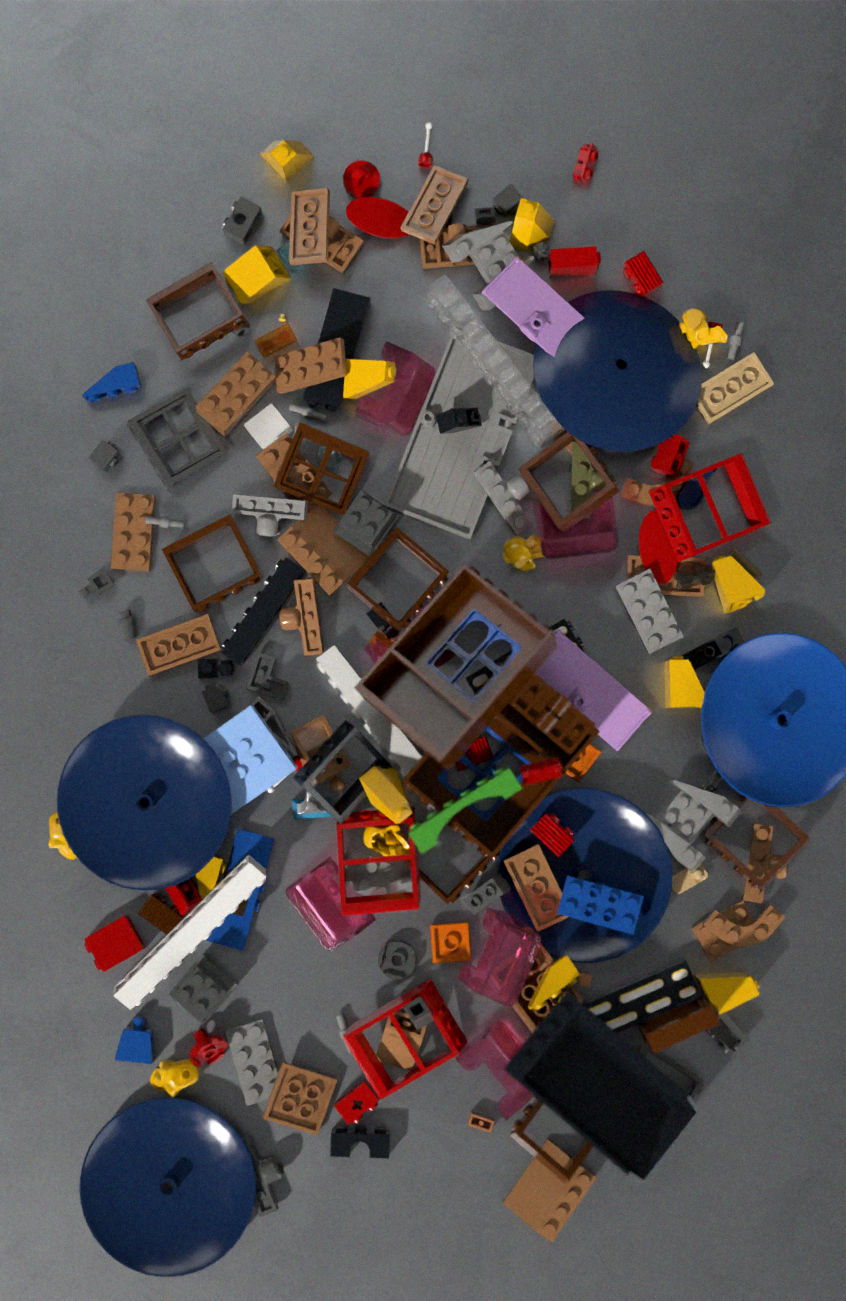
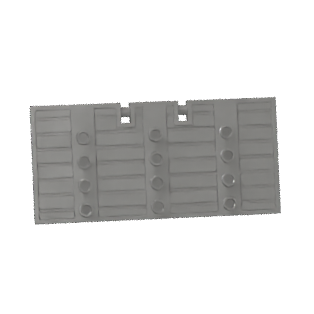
M455 324L384 505L386 507L463 538L471 539L488 496L473 472L481 467L484 462L488 461L492 463L494 468L500 466L513 430H510L512 424L516 425L534 379L533 354ZM478 407L482 426L456 433L440 434L436 415L452 408ZM500 420L505 421L503 426L499 425Z

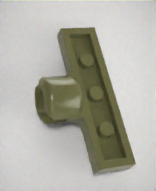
M572 442L571 512L590 499L591 493L599 492L607 486L597 470L592 468L590 460L577 442ZM590 514L583 519H590Z

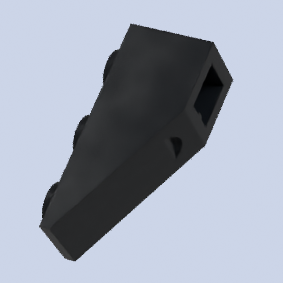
M735 627L681 656H684V660H689L693 669L696 670L731 652L745 641L738 628Z

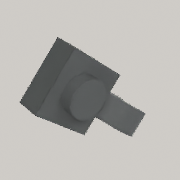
M104 568L88 578L90 584L79 592L86 599L95 591L100 595L115 584Z

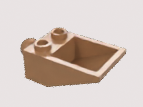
M324 715L289 732L303 766L333 734ZM343 749L323 768L322 772L324 773H319L312 780L313 787L330 779L329 787L333 792H340L344 789L345 783L343 779L336 776L351 766Z
M403 1007L393 1014L402 1016L397 1021L418 1054L427 1025L417 1031ZM388 1016L376 1056L380 1062L412 1071L415 1060Z

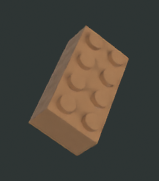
M247 351L196 405V411L226 437L276 383V376Z

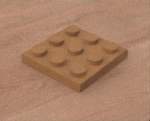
M282 1061L262 1118L318 1136L337 1083V1078Z

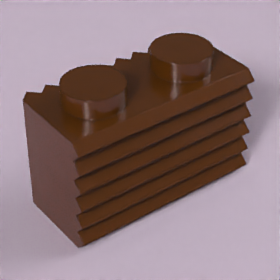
M153 893L137 914L167 935L184 916L181 915L179 909H176L177 906L173 904L171 907L167 904V899L159 893L157 895Z

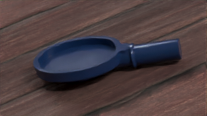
M717 468L703 474L706 483L718 470ZM691 480L680 489L677 496V503L680 508L685 510L693 509L704 499V493L698 480Z

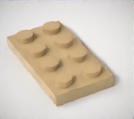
M755 352L702 383L696 406L709 425L770 388L774 383Z

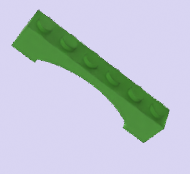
M502 767L493 773L495 777L490 780L487 778L477 783L478 788L473 791L470 789L460 794L461 799L458 801H449L443 805L445 809L441 812H432L427 816L428 820L423 824L419 821L410 827L411 831L408 834L421 854L438 844L436 839L443 826L463 807L477 800L492 796H503L504 799H507L522 789L510 768L504 769Z

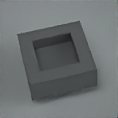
M493 207L475 209L477 224L496 223Z

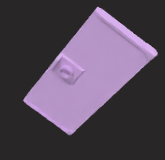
M518 256L482 291V294L519 326L521 331L531 341L536 342L553 357H555L557 348L564 335L575 324L585 319Z
M558 629L554 633L558 647L535 674L554 690L566 697L573 706L594 722V727L600 731L598 735L618 751L643 721L651 715L652 710L647 708Z

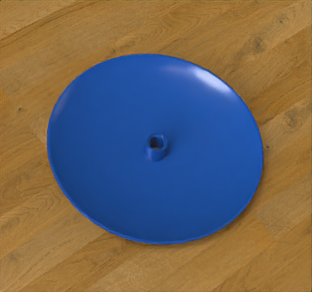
M770 633L747 640L727 654L719 663L708 682L701 712V726L706 750L722 778L733 789L748 799L775 807H793L813 802L829 793L846 776V666L835 653L818 641L806 636L793 633ZM779 715L782 718L781 724L778 723Z

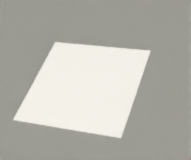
M272 403L244 424L245 428L262 449L266 448L284 433L289 435L294 431Z

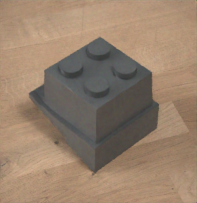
M361 490L333 532L368 556H371L392 530L400 516Z
M202 954L169 995L199 1022L205 1024L238 984Z

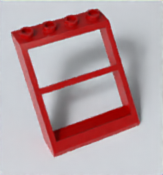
M743 453L649 491L678 562L772 523ZM724 465L751 526L730 536L727 535L702 475ZM697 477L722 536L721 540L696 549L671 490L672 486Z
M411 807L412 814L400 823H408L409 832L411 831L410 827L416 824L414 807ZM379 810L352 812L342 824L339 822L336 824L342 916L415 910L420 907L421 892L418 848L410 835V854L345 860L343 829L396 825ZM411 860L413 892L347 897L346 865Z
M431 979L353 1023L342 1036L379 1099H384L460 1054L468 1042ZM420 996L430 1010L434 1022L450 1047L424 1064L393 1014ZM389 1016L418 1065L417 1068L393 1082L362 1032Z

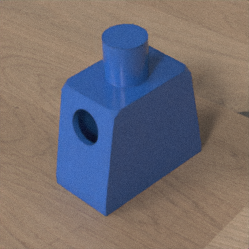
M133 1017V1026L123 1029L115 1061L152 1064L155 1061L153 1030L144 1028V1017Z

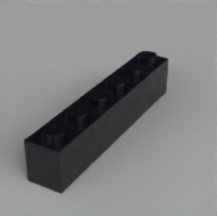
M287 557L284 560L280 559L275 566L276 572L274 575L268 576L264 582L266 586L263 591H258L255 595L253 606L251 608L247 607L242 615L244 619L241 623H237L232 629L234 634L230 640L227 638L221 646L223 649L221 653L240 666L244 664L295 589L294 580L301 579L306 572Z

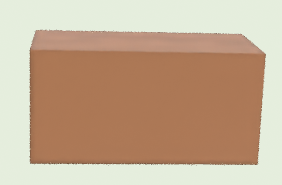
M577 970L580 973V976L576 978L578 980L576 982L577 985L590 987V972Z
M471 1111L467 1124L468 1126L491 1133L495 1121L493 1118Z

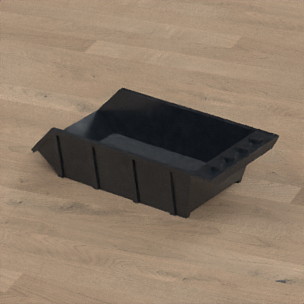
M568 991L559 998L504 1068L509 1075L626 1175L641 1184L646 1182L700 1113L699 1108L687 1092Z

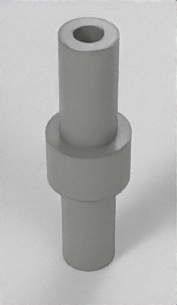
M743 322L736 323L734 334L730 338L729 344L731 346L727 357L729 360H735L737 349L741 345Z
M291 403L289 410L303 414V417L309 419L312 417L324 422L327 420V414L315 411L314 408L309 406L303 407Z
M145 516L146 524L159 525L163 528H168V526L183 528L184 520L169 519L168 516Z
M339 1014L336 1017L341 1029L339 1032L342 1038L348 1030L344 1014ZM346 1044L348 1053H352Z

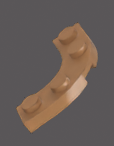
M684 459L678 477L668 476L664 482L654 486L627 478L620 497L642 505L654 506L649 491L689 475L694 462ZM687 481L671 487L674 497L678 495L680 489Z
M768 904L754 922L749 925L739 926L731 923L714 909L703 925L726 943L735 946H752L767 939L784 920L785 916Z

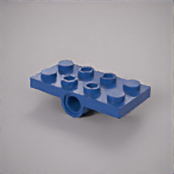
M567 875L557 914L634 934L643 895L617 889L604 883L591 882Z

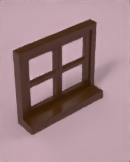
M297 422L294 428L296 430L273 487L344 516L370 452L306 424ZM303 437L326 447L318 467L295 458ZM333 450L356 459L348 479L325 470ZM294 461L317 470L309 491L286 482ZM323 473L346 483L338 503L315 494Z

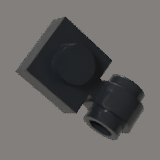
M380 602L378 605L390 614L382 602ZM372 609L366 613L378 629L384 625L385 629L382 632L388 639L399 635L394 627Z
M198 659V679L218 678V671L221 672V676H232L233 672H235L232 660H221V664L218 665V659Z

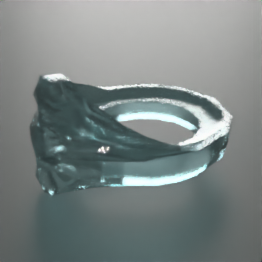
M323 445L318 449L316 454V460L318 465L320 464L321 458L326 449V447ZM335 450L332 451V454L336 457V465L332 468L326 467V471L333 472L341 464V454Z

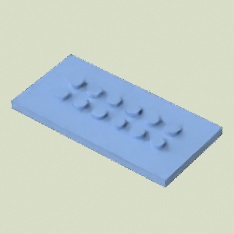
M253 704L204 738L215 751L226 771L231 790V814L298 768ZM143 797L142 803L145 806H149L150 800L147 797Z

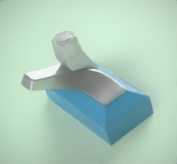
M307 792L305 799L292 800L293 819L331 817ZM331 797L324 798L332 807Z

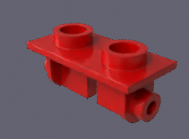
M593 142L590 145L583 144L580 147L577 161L583 162V164L576 163L572 174L573 181L580 182L582 180L586 186H588L589 180L593 177V167L599 157L598 149Z
M558 757L519 766L524 785L563 777Z

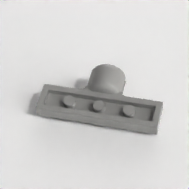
M490 461L473 472L515 535H518L532 525L519 505L520 499L531 491L529 484L523 476L514 475L504 482Z
M233 494L232 513L256 516L257 534L261 536H277L280 532V521L282 518L306 520L308 501Z

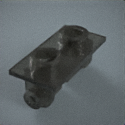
M708 564L694 567V574H692L690 568L677 570L674 573V579L677 580L676 589H689L692 586L708 585L714 582L715 570L713 571L712 565L708 566Z

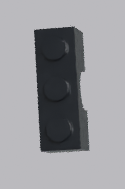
M336 1126V1129L331 1131L330 1157H350L351 1146L356 1142H364L370 1150L369 1158H389L390 1131H386L384 1127L367 1130L366 1127L347 1129L346 1126Z

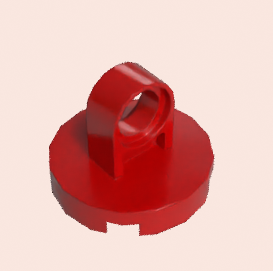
M365 160L355 161L345 169L343 185L346 192L352 197H371L379 189L380 173L371 162Z
M202 1028L193 1033L197 1044L190 1051L189 1057L194 1066L202 1067L201 1064L206 1062L208 1065H211L225 1055L224 1049L228 1048V1045L223 1036L213 1035L209 1037Z

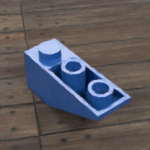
M134 362L115 366L82 394L83 398L89 402H97L102 397L114 398L118 397L119 393L126 392V394L137 392V389L142 388L137 366Z

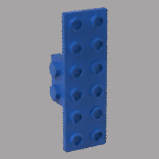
M238 829L225 872L230 873L248 855L267 869L275 841L274 838ZM266 882L260 887L257 886L252 891L243 917L229 913L225 917L224 922L219 927L216 926L206 940L242 951L246 943L254 911L258 912L260 906L259 894L260 892L263 893Z

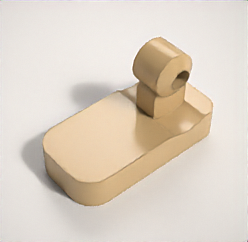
M703 864L698 867L695 873H692L685 867L673 874L672 891L676 894H681L707 879L708 873Z

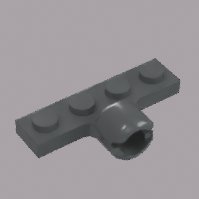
M246 1136L242 1139L248 1148L255 1170L256 1195L254 1204L259 1216L262 1217L279 1209L270 1183L283 1177L284 1168L277 1156L260 1160L250 1137Z

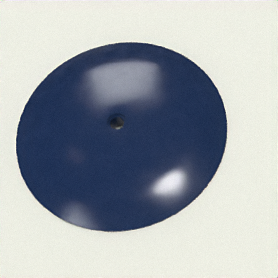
M604 290L591 292L569 301L568 303L585 319L575 324L564 335L558 345L555 357L547 353L537 343L534 351V379L539 396L550 415L562 428L577 439L597 448L610 451L643 450L658 445L672 437L692 415L700 395L702 379L698 352L696 349H693L691 343L687 340L686 334L681 332L678 319L658 303L646 297L625 291ZM616 364L621 365L623 369L618 368Z
M133 715L112 720L98 727L75 747L63 768L59 780L57 812L63 835L69 847L80 862L95 875L109 883L128 889H164L184 882L196 875L213 859L220 849L231 818L232 800L230 785L226 771L217 754L196 732L179 722L164 717ZM143 797H147L150 800L149 806H145L142 803Z
M574 788L544 797L501 848L497 866V875L500 873L511 888L500 899L509 920L520 935L528 942L537 937L550 956L558 959L562 955H567L571 962L596 963L611 960L628 953L640 945L660 923L668 906L672 890L673 878L670 854L664 838L655 823L631 801L600 789ZM546 812L549 814L553 812L560 819L558 823L564 828L568 826L575 833L573 835L575 838L574 842L559 857L530 830ZM539 844L562 892L567 875L580 878L579 872L587 870L590 873V877L584 880L604 883L617 889L643 895L634 934L571 917L537 932L504 860Z
M156 1098L143 1101L128 1107L114 1116L103 1126L92 1141L86 1153L80 1175V1201L83 1215L99 1245L122 1265L134 1271L158 1277H175L191 1274L205 1269L221 1259L233 1248L245 1231L253 1211L256 1195V1179L252 1158L237 1130L224 1117L211 1108L180 1098ZM171 1181L174 1188L168 1189L165 1187L164 1182Z

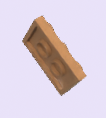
M743 900L719 912L735 925L745 926L754 922ZM704 921L691 927L710 962L741 947L731 945L718 938L703 925Z

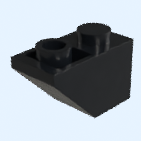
M478 407L452 408L436 415L440 434L456 433L482 426Z

